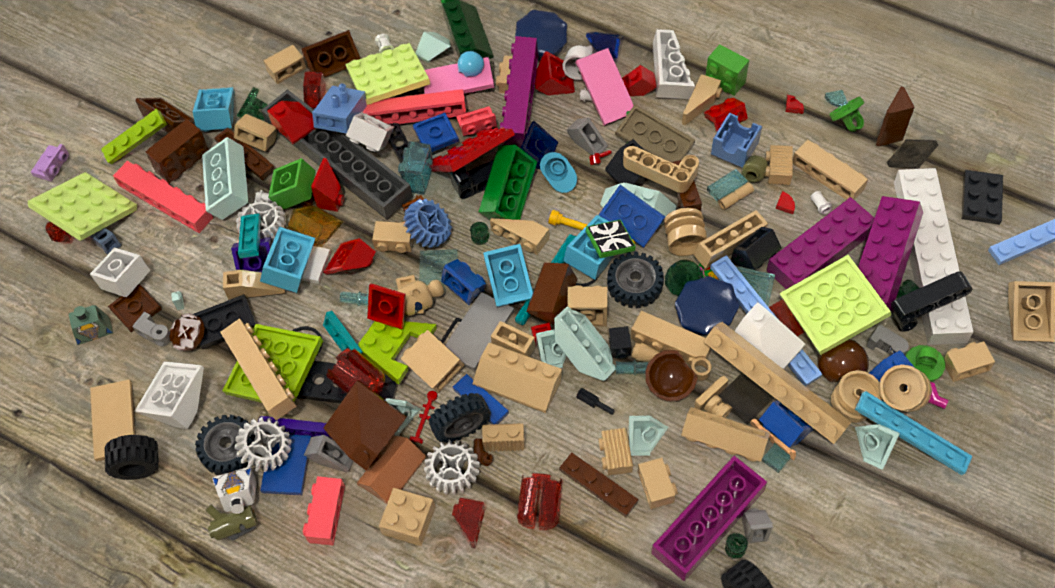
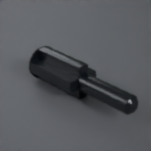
M584 388L578 391L577 399L593 408L597 406L611 415L614 414L615 410L600 402L599 397Z

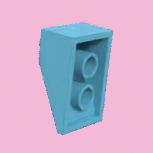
M234 88L199 90L193 108L195 126L203 132L214 129L224 131L227 127L232 128Z
M596 215L587 226L609 221ZM585 227L567 246L564 262L595 280L605 270L614 256L600 258L585 231Z
M279 227L263 266L260 282L297 293L315 238Z
M517 244L483 252L496 307L530 300L533 291L521 245Z

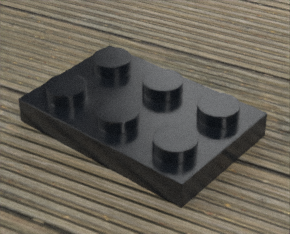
M965 170L963 176L962 219L1000 225L1002 222L1003 175Z
M244 294L193 314L200 317L204 324V336L200 343L202 350L225 341L220 332L239 318L244 324L249 323L252 328L256 324Z

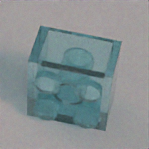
M409 141L407 148H404L403 162L399 163L398 173H400L402 179L410 184L412 193L425 195L432 173L429 165L433 163L430 144Z

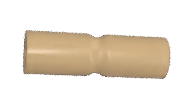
M748 182L718 201L719 206L725 210L738 202V200L754 192L752 184Z

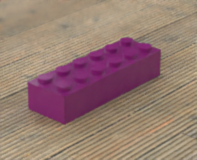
M516 36L515 43L511 45V54L513 56L512 59H509V69L511 70L510 74H507L508 90H505L504 94L506 106L502 108L504 121L500 123V128H512L515 133L514 136L504 141L505 145H516L520 149L526 150L539 54L537 38Z
M882 196L858 268L892 312L891 303L897 297L923 216V209L920 201Z
M850 197L771 257L766 271L785 289H788L840 260L865 241L869 236L874 217Z
M733 456L652 545L651 554L685 582L739 521L744 512L762 495L767 481L736 456Z

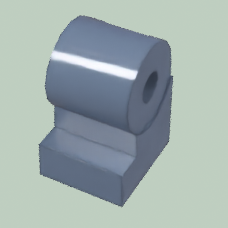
M106 228L90 236L93 242L107 255L113 248L122 246L115 235Z

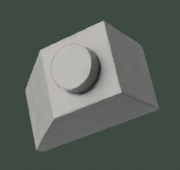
M589 117L577 119L566 129L575 144L591 155L601 153L608 147Z
M325 435L311 437L304 453L305 457L319 465L343 472H349L353 462L334 440Z
M757 508L744 512L742 524L746 544L767 542L773 528L767 512Z

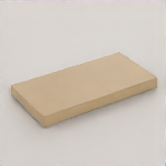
M130 380L90 388L93 451L96 462L105 460V446L111 439L124 435H135L132 382Z

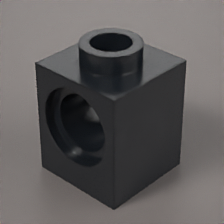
M628 326L609 328L608 339L612 358L624 359L631 356L632 346Z

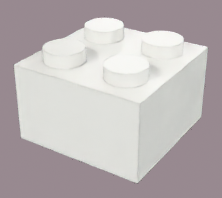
M361 112L353 117L346 136L350 138V141L356 144L362 143L367 145V149L376 152V150L380 151L386 147L394 127Z
M113 248L90 275L100 289L127 297L145 278L150 269L140 255Z

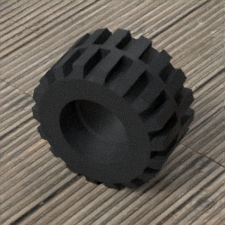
M136 434L124 435L113 438L106 443L105 472L113 478L136 480L148 477L159 469L158 443L152 437Z
M742 559L721 575L723 588H773L763 572L745 559Z

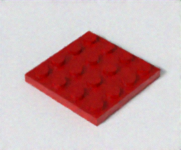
M497 127L493 130L492 128L482 129L476 133V137H470L462 141L463 145L459 147L454 146L447 150L448 154L444 156L439 155L432 159L433 163L428 166L433 172H455L511 138L515 133L512 128L505 129L504 127L500 129Z

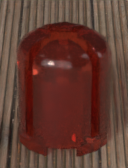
M349 348L343 350L335 358L338 361L332 371L330 369L327 371V378L346 394L349 393L357 380L377 395L382 391L385 384L384 372L355 348L354 350Z
M532 473V477L524 478V474L522 475L517 520L523 527L535 530L540 490H542L538 520L539 531H547L556 527L563 486L561 478L560 482L550 479L551 475Z

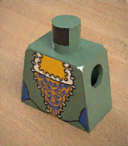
M96 305L86 308L78 306L74 309V312L69 313L70 324L77 345L113 334L109 316Z

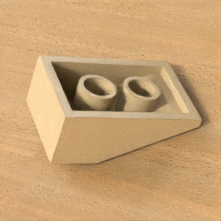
M1009 282L1008 305L1012 340L1055 342V282Z

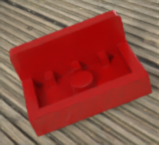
M728 98L725 102L711 106L710 109L704 111L705 118L715 124L717 132L729 113L738 116L739 123L748 119L745 103L735 98Z

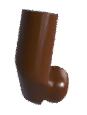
M474 439L473 454H477V461L483 466L491 465L493 456L484 451L482 439Z

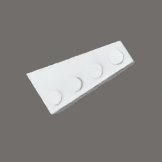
M656 29L653 41L654 71L657 86L656 97L690 99L695 85L691 81L690 72L685 66L684 56L680 53V46L674 30Z

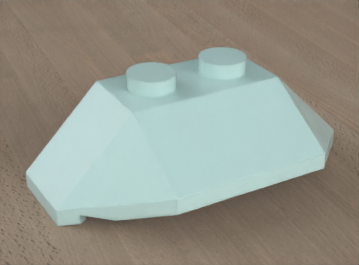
M624 182L621 183L622 186L664 216L676 210V205L660 191ZM620 184L605 189L600 203L602 208H604Z
M566 307L555 317V341L577 370L602 381L606 380L615 371V364H613L609 345L584 314L571 310L569 307Z

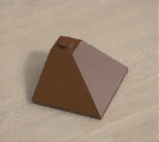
M357 380L323 429L351 460L364 470H367L407 417Z

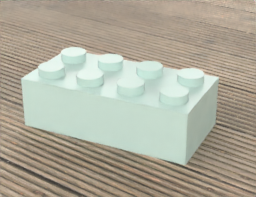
M228 137L202 154L206 212L222 220L248 203L244 149L242 145Z

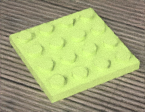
M410 43L402 44L393 50H384L381 54L369 55L345 64L356 90L365 91L366 105L430 84L429 77Z
M86 172L28 200L29 208L79 241L137 210L136 203Z
M849 255L780 293L781 298L820 355L891 316V311Z

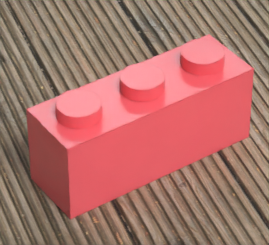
M317 476V481L312 486L313 500L312 503H309L307 514L309 515L308 523H305L303 527V535L308 543L334 545L345 490L342 479Z

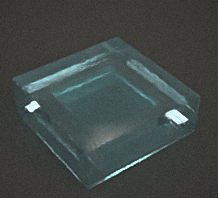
M774 444L762 458V461L779 473L791 458L788 453Z

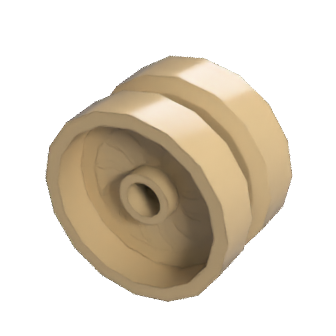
M897 365L887 370L882 376L879 386L881 397L885 403L903 412L918 411L926 406L931 398L932 387L930 380L923 372L909 365ZM905 385L908 386L907 391L903 389Z
M856 370L848 372L841 378L831 394L832 407L853 423L867 420L866 416L855 410L856 405L865 391L882 401L883 398L879 389L880 382L873 375L865 371Z

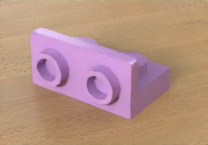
M59 144L58 147L48 145L32 169L31 174L34 177L52 182L63 163L68 159L69 153L63 144Z

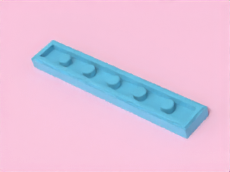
M867 391L862 393L855 408L857 412L877 424L899 432L898 437L960 475L966 473L972 459L970 454L887 405Z

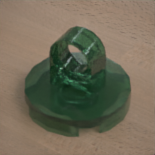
M255 87L251 89L237 114L240 119L248 112L254 117L264 120L263 114L258 109H263L268 104L256 98L260 89Z
M687 259L679 260L673 263L667 270L665 285L672 294L679 297L685 283L703 278V272L694 261Z

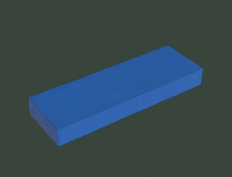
M466 374L453 386V390L459 396L463 394L468 396L469 393L481 394L490 409L491 416L487 421L491 424H499L509 414V411L486 390L473 385V379Z

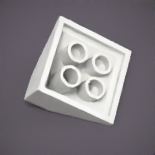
M758 302L745 315L735 330L737 334L782 369H785L806 345Z
M164 362L135 409V412L173 427L188 429L198 410L204 367L201 365Z

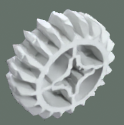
M263 198L260 202L254 200L253 204L248 203V207H242V212H238V218H236L237 230L240 234L241 216L260 214V239L271 237L273 241L278 228H285L284 226L287 225L283 208L278 206L276 202L272 203L270 199L265 202Z
M262 417L259 418L258 423L254 418L251 420V425L245 423L244 429H239V435L235 439L237 442L235 450H239L236 455L237 457H242L241 463L248 462V469L256 466V472L259 471L260 467L263 468L264 472H267L268 467L275 470L276 465L281 466L283 464L282 460L286 461L288 458L287 454L291 451V447H289L291 440L287 439L290 434L289 432H284L285 426L278 427L279 422L276 421L273 424L271 423V418L264 422ZM255 434V441L247 446V439ZM260 442H261V443H264V444H267V446L264 447L263 444H262V446H261V445H260ZM279 443L280 450L272 456L271 448Z
M448 440V445L444 446V443L441 442V448L438 449L434 446V453L428 452L429 459H425L426 467H424V472L427 474L425 476L426 480L430 481L432 488L436 486L437 492L443 489L444 494L447 495L449 490H452V494L455 495L456 490L459 489L463 493L464 486L470 489V482H476L475 476L479 475L477 468L480 467V464L477 461V454H473L472 447L467 449L466 443L460 446L458 440L455 444ZM441 460L443 466L440 468V472L436 474V466ZM467 461L468 468L463 475L461 468L464 466L463 463Z

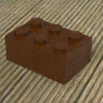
M186 119L145 152L155 172L170 184L202 158V154L207 152L209 148L201 130Z

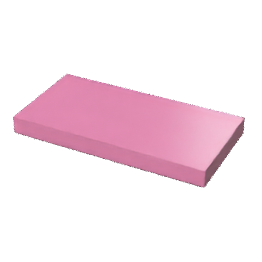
M604 49L577 60L576 65L603 125L605 126L625 118L626 112L630 111L634 105L609 49Z
M489 57L483 58L484 68L476 76L466 77L463 73H459L457 64L425 70L430 80V84L424 86L425 94L463 89L465 94L494 88Z

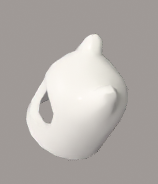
M578 45L572 47L567 52L563 62V71L569 78L574 80L583 79L581 74H579L580 71L576 61L593 54L592 46Z

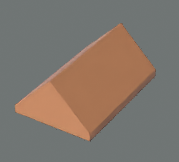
M393 436L373 464L358 480L357 485L387 504L393 488L402 490L426 459V456L407 437Z

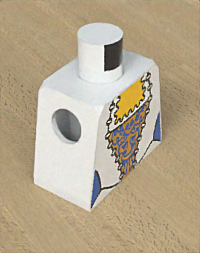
M246 467L213 477L215 488L226 512L232 511L234 514H239L243 512L244 507L254 503L257 480L252 468L248 469Z

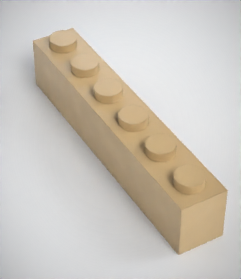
M239 318L222 330L220 333L268 413L277 421L296 407L292 400L295 398L294 394L289 388L286 389L284 387L287 384L280 374H276L278 368L272 361H268L270 356L264 348H260L262 343L256 335H252L254 330L250 324H244Z

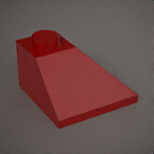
M547 51L543 54L536 72V90L548 96L575 92L573 79L569 78L563 71L564 60Z
M280 101L267 110L272 125L293 145L316 129L314 128L312 113L300 102Z
M323 158L311 189L317 208L338 212L340 206L344 204L345 196L327 158Z
M360 238L341 243L323 273L328 275L368 267L373 262V256L376 251Z
M372 283L369 284L367 319L402 329L404 325L406 294Z

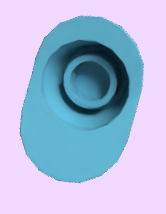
M556 152L544 155L540 162V169L551 186L561 193L573 190L577 183V174L567 158Z

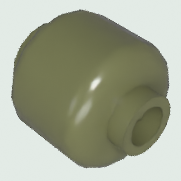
M750 156L742 168L743 177L753 183L760 182L766 175L767 161L760 156Z

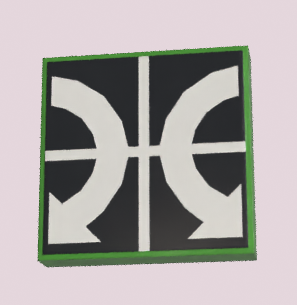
M621 220L586 226L585 231L600 258L635 251L636 246Z

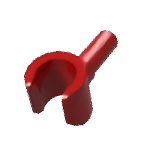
M608 150L603 153L590 155V165L600 164V158L612 154V151Z

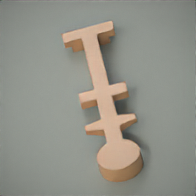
M756 419L750 421L752 427L769 432ZM770 433V442L778 445L794 460L796 451L791 450Z

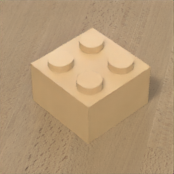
M578 285L568 287V307L571 310L584 314L593 326H607V287H582Z
M393 488L379 524L382 535L422 546L435 511L433 499Z

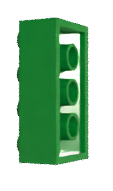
M516 145L499 146L478 212L489 220L491 218L520 220L537 161Z

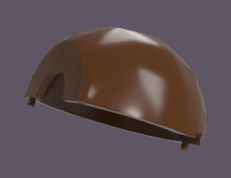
M849 339L822 355L818 354V367L828 381L839 382L848 372L856 370L868 372L869 357L865 349L858 342Z
M665 350L656 354L649 361L645 371L646 383L650 391L657 398L665 401H678L687 397L694 390L698 380L697 375L688 367L677 350Z

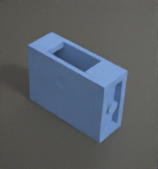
M343 83L339 87L331 86L312 112L314 128L347 133L353 117L363 112L366 108L365 91L346 88V85Z

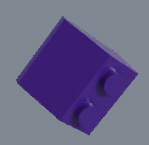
M271 237L259 240V256L239 258V243H234L231 251L236 270L262 273L272 246Z

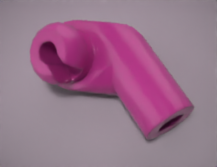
M930 382L932 392L928 403L945 409L948 399L940 397L936 385Z

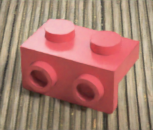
M490 106L456 116L463 136L472 135L486 128L487 130L497 126L496 116L492 113Z

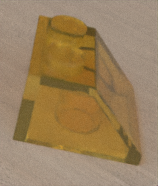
M313 205L293 209L287 229L314 237L315 242L313 246L327 243L342 225L343 221Z

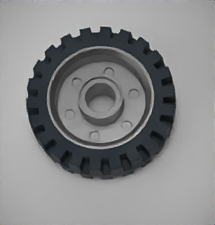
M628 252L626 256L622 254L619 256V259L616 258L608 269V291L611 297H614L617 303L621 301V305L624 307L626 304H628V308H633V305H636V309L641 308V305L647 307L649 302L650 304L654 303L655 299H658L662 292L664 272L657 260L653 261L651 255L647 258L646 253L643 252L641 256L638 255V252H634V255Z
M469 393L468 396L463 394L461 397H454L453 401L451 399L448 400L446 405H440V409H436L435 413L431 414L429 425L439 442L447 443L448 440L454 442L456 439L459 441L462 437H468L470 433L474 434L476 429L480 430L482 425H485L487 420L490 419L491 412L481 394Z
M231 414L230 417L222 415V419H219L217 416L214 418L215 421L213 423L208 421V426L201 428L202 433H198V440L195 442L197 456L209 472H214L218 476L243 469L245 466L247 467L248 462L242 464V457H237L236 455L239 450H235V444L237 443L235 439L239 435V429H244V424H249V422L243 420L240 416L236 418L235 415ZM255 434L247 439V446L255 441ZM231 443L228 447L223 448L225 444Z

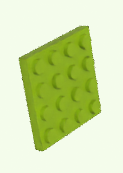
M255 324L252 335H256L261 341L262 345L260 348H264L269 354L270 358L268 361H272L278 368L276 374H280L287 383L284 387L292 391L295 396L292 400L295 402L322 345L323 339L320 336ZM237 361L222 391L226 395L262 403Z

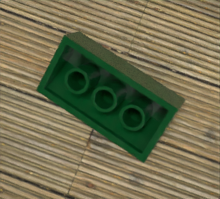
M461 0L442 3L444 18L458 58L468 51L476 52L482 58H494L476 7Z

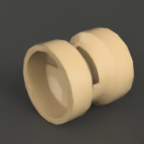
M716 394L707 402L704 410L708 413L727 418L732 411V407L729 404H724L722 399Z

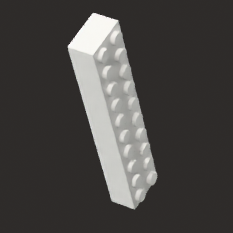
M936 168L898 170L894 181L897 198L920 201L923 209V216L909 256L917 290L958 272L959 267ZM966 297L922 315L927 345L968 343L973 334Z

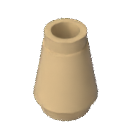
M636 342L631 357L635 358V361L649 362L660 352L642 342Z

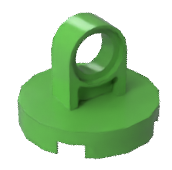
M861 96L848 101L847 104L841 105L832 111L830 117L832 121L842 118L850 131L861 129L864 126V120L858 108L865 102ZM853 118L857 121V127L853 125Z
M918 345L912 347L906 354L911 364L923 372L930 382L942 376L945 370V360L942 354L935 348L927 345Z

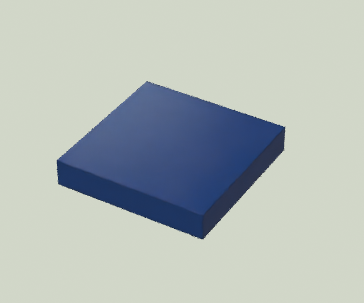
M446 113L413 124V129L426 154L459 142V138Z

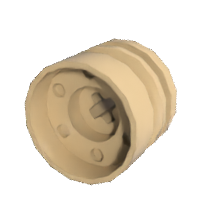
M681 208L672 211L664 218L668 248L672 254L676 256L694 255L698 244L707 239L701 211L695 208Z

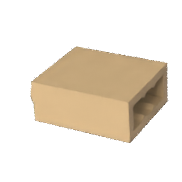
M428 330L422 333L417 338V342L412 347L407 348L400 358L437 394L465 365Z

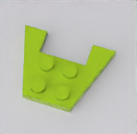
M374 321L358 343V346L363 351L362 355L399 385L408 372V366L394 361V359L410 336L418 338L427 330L434 334L437 327L436 324L404 321L403 328L399 329Z

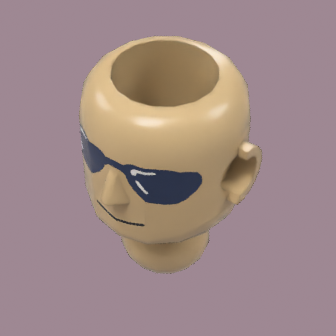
M418 280L397 290L406 294L404 312L406 316H412L417 313L424 314V310L432 307V298L440 297L444 293L443 286L439 280H432L428 285Z

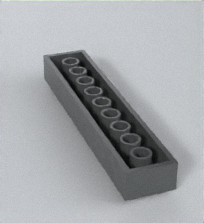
M288 89L261 110L265 122L271 125L267 110L280 101L300 102L309 112L312 113L314 109ZM316 128L294 144L297 149L319 166L323 158H327L337 180L386 220L400 209L402 204H405L413 197L408 182L359 144L350 141V138L344 133ZM277 129V133H279L282 137H284L287 141H289V140Z

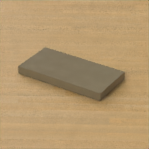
M637 105L632 107L615 132V135L629 142L634 139L645 151L669 162L682 160L695 143L693 138Z

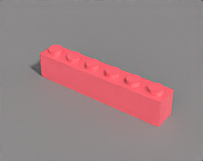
M463 89L388 98L366 105L363 113L387 124L419 122L442 113H446L448 118L456 117L466 113Z
M126 161L113 175L119 187L197 233H200L213 219L212 214L206 212L205 203H199L192 195L187 196L178 187L173 188L167 181L156 178L152 172L144 171L136 163L132 164Z

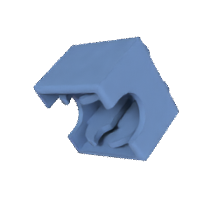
M729 113L713 138L711 155L743 168L746 160L752 155L760 141L762 126L752 123L751 128L743 127L738 122V116Z

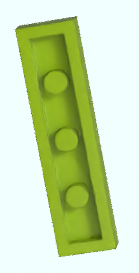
M155 109L101 148L107 162L110 164L115 163L164 128L167 123L161 112Z

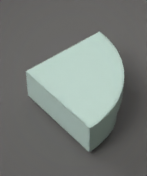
M180 291L172 292V302L176 309H184L182 293Z

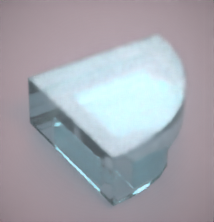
M843 90L825 93V99L833 106L840 107L848 103Z

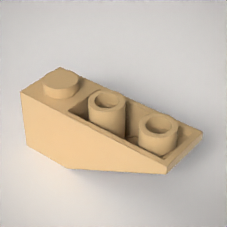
M490 219L491 231L495 235L506 238L512 244H520L529 253L532 252L538 255L549 240V229L535 221Z
M248 270L223 272V289L228 300L243 294L246 298L283 294L285 289L260 282L261 272Z

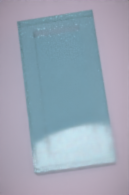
M735 169L709 185L707 191L718 202L748 181Z

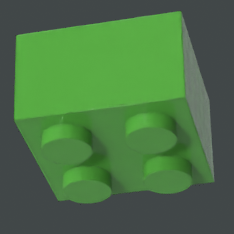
M719 44L708 57L706 76L721 80L720 88H723L724 92L735 96L746 83L749 59Z
M302 158L274 169L268 198L276 202L283 210L311 199V185L314 181L316 170Z

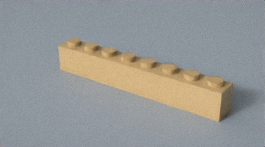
M720 322L715 325L703 341L833 444L852 423L725 323Z

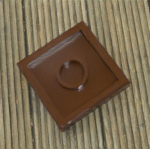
M140 284L127 297L121 296L108 306L131 333L134 331L132 326L143 312L153 317L162 310L160 305Z

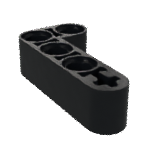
M494 160L470 171H467L465 166L455 172H450L451 184L461 199L469 198L486 189Z
M958 271L895 299L891 303L892 315L900 329L906 332L917 326L918 317L967 296L972 292L973 288L963 272Z

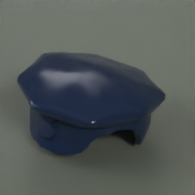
M531 10L516 22L515 38L516 36L537 38L538 61H541L546 51L555 56L562 51L567 43V23L555 12Z
M710 276L685 283L679 297L675 301V308L682 327L700 336H708L713 327L720 322L729 326L740 307L732 284Z

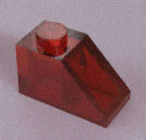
M305 72L303 82L304 102L312 109H315L325 95L326 83L322 72Z
M460 497L458 504H455L453 507L452 516L455 517L456 524L470 547L476 549L486 510L484 502Z

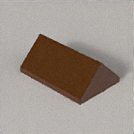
M349 30L301 48L305 64L314 81L346 69L345 64L361 59Z
M902 86L886 112L876 142L878 147L900 142L904 139L915 107L907 91Z
M136 98L135 100L143 117L155 109L161 112L167 123L162 129L167 133L171 132L186 119L195 125L192 117L163 98Z
M543 263L526 312L555 326V317L568 307V287L575 286L578 280L569 264Z

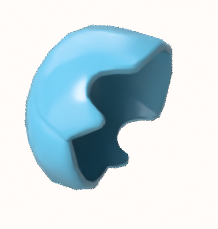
M473 51L463 53L458 60V72L463 73L466 77L480 74L484 68L483 58Z

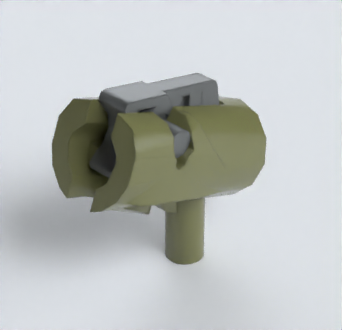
M212 504L205 509L215 519L210 521L208 532L212 539L215 538L217 541L226 537L233 541L255 529L258 523L251 505L244 507L243 512L239 514L220 513Z

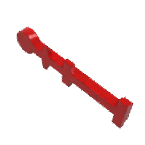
M435 391L427 393L428 402L423 404L425 408L424 413L419 414L421 421L415 437L410 436L409 439L412 442L423 444L424 440L420 438L426 420L431 418L428 416L430 409H435L432 406V402L437 400L438 397Z

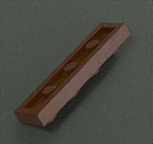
M228 127L214 138L216 143L228 137L242 145L245 167L261 180L274 171L275 167L249 144L235 139L234 132Z
M572 452L559 467V471L625 518L639 501L638 498Z

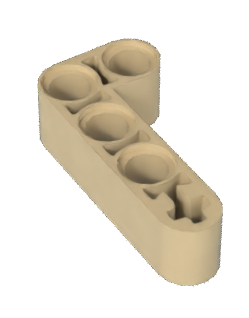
M629 146L624 150L623 166L629 171L676 192L683 193L689 189L698 174L699 159L694 155H687L679 165H676L640 148Z

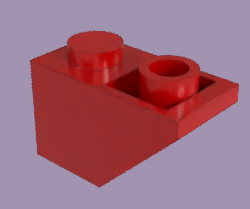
M642 65L622 77L630 97L644 96L657 87L655 73Z

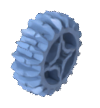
M419 199L412 203L405 211L403 218L405 221L404 227L408 228L406 233L411 234L410 239H416V244L421 243L422 247L428 246L431 248L443 244L450 236L452 229L450 225L451 220L448 219L449 214L444 212L445 208L441 209L439 203L434 204L433 200L428 201L427 199Z

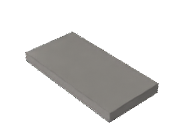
M481 292L445 346L465 364V367L476 371L481 355L487 344L491 343L490 336L500 321L508 322L514 312V308L509 305L496 307L495 299Z

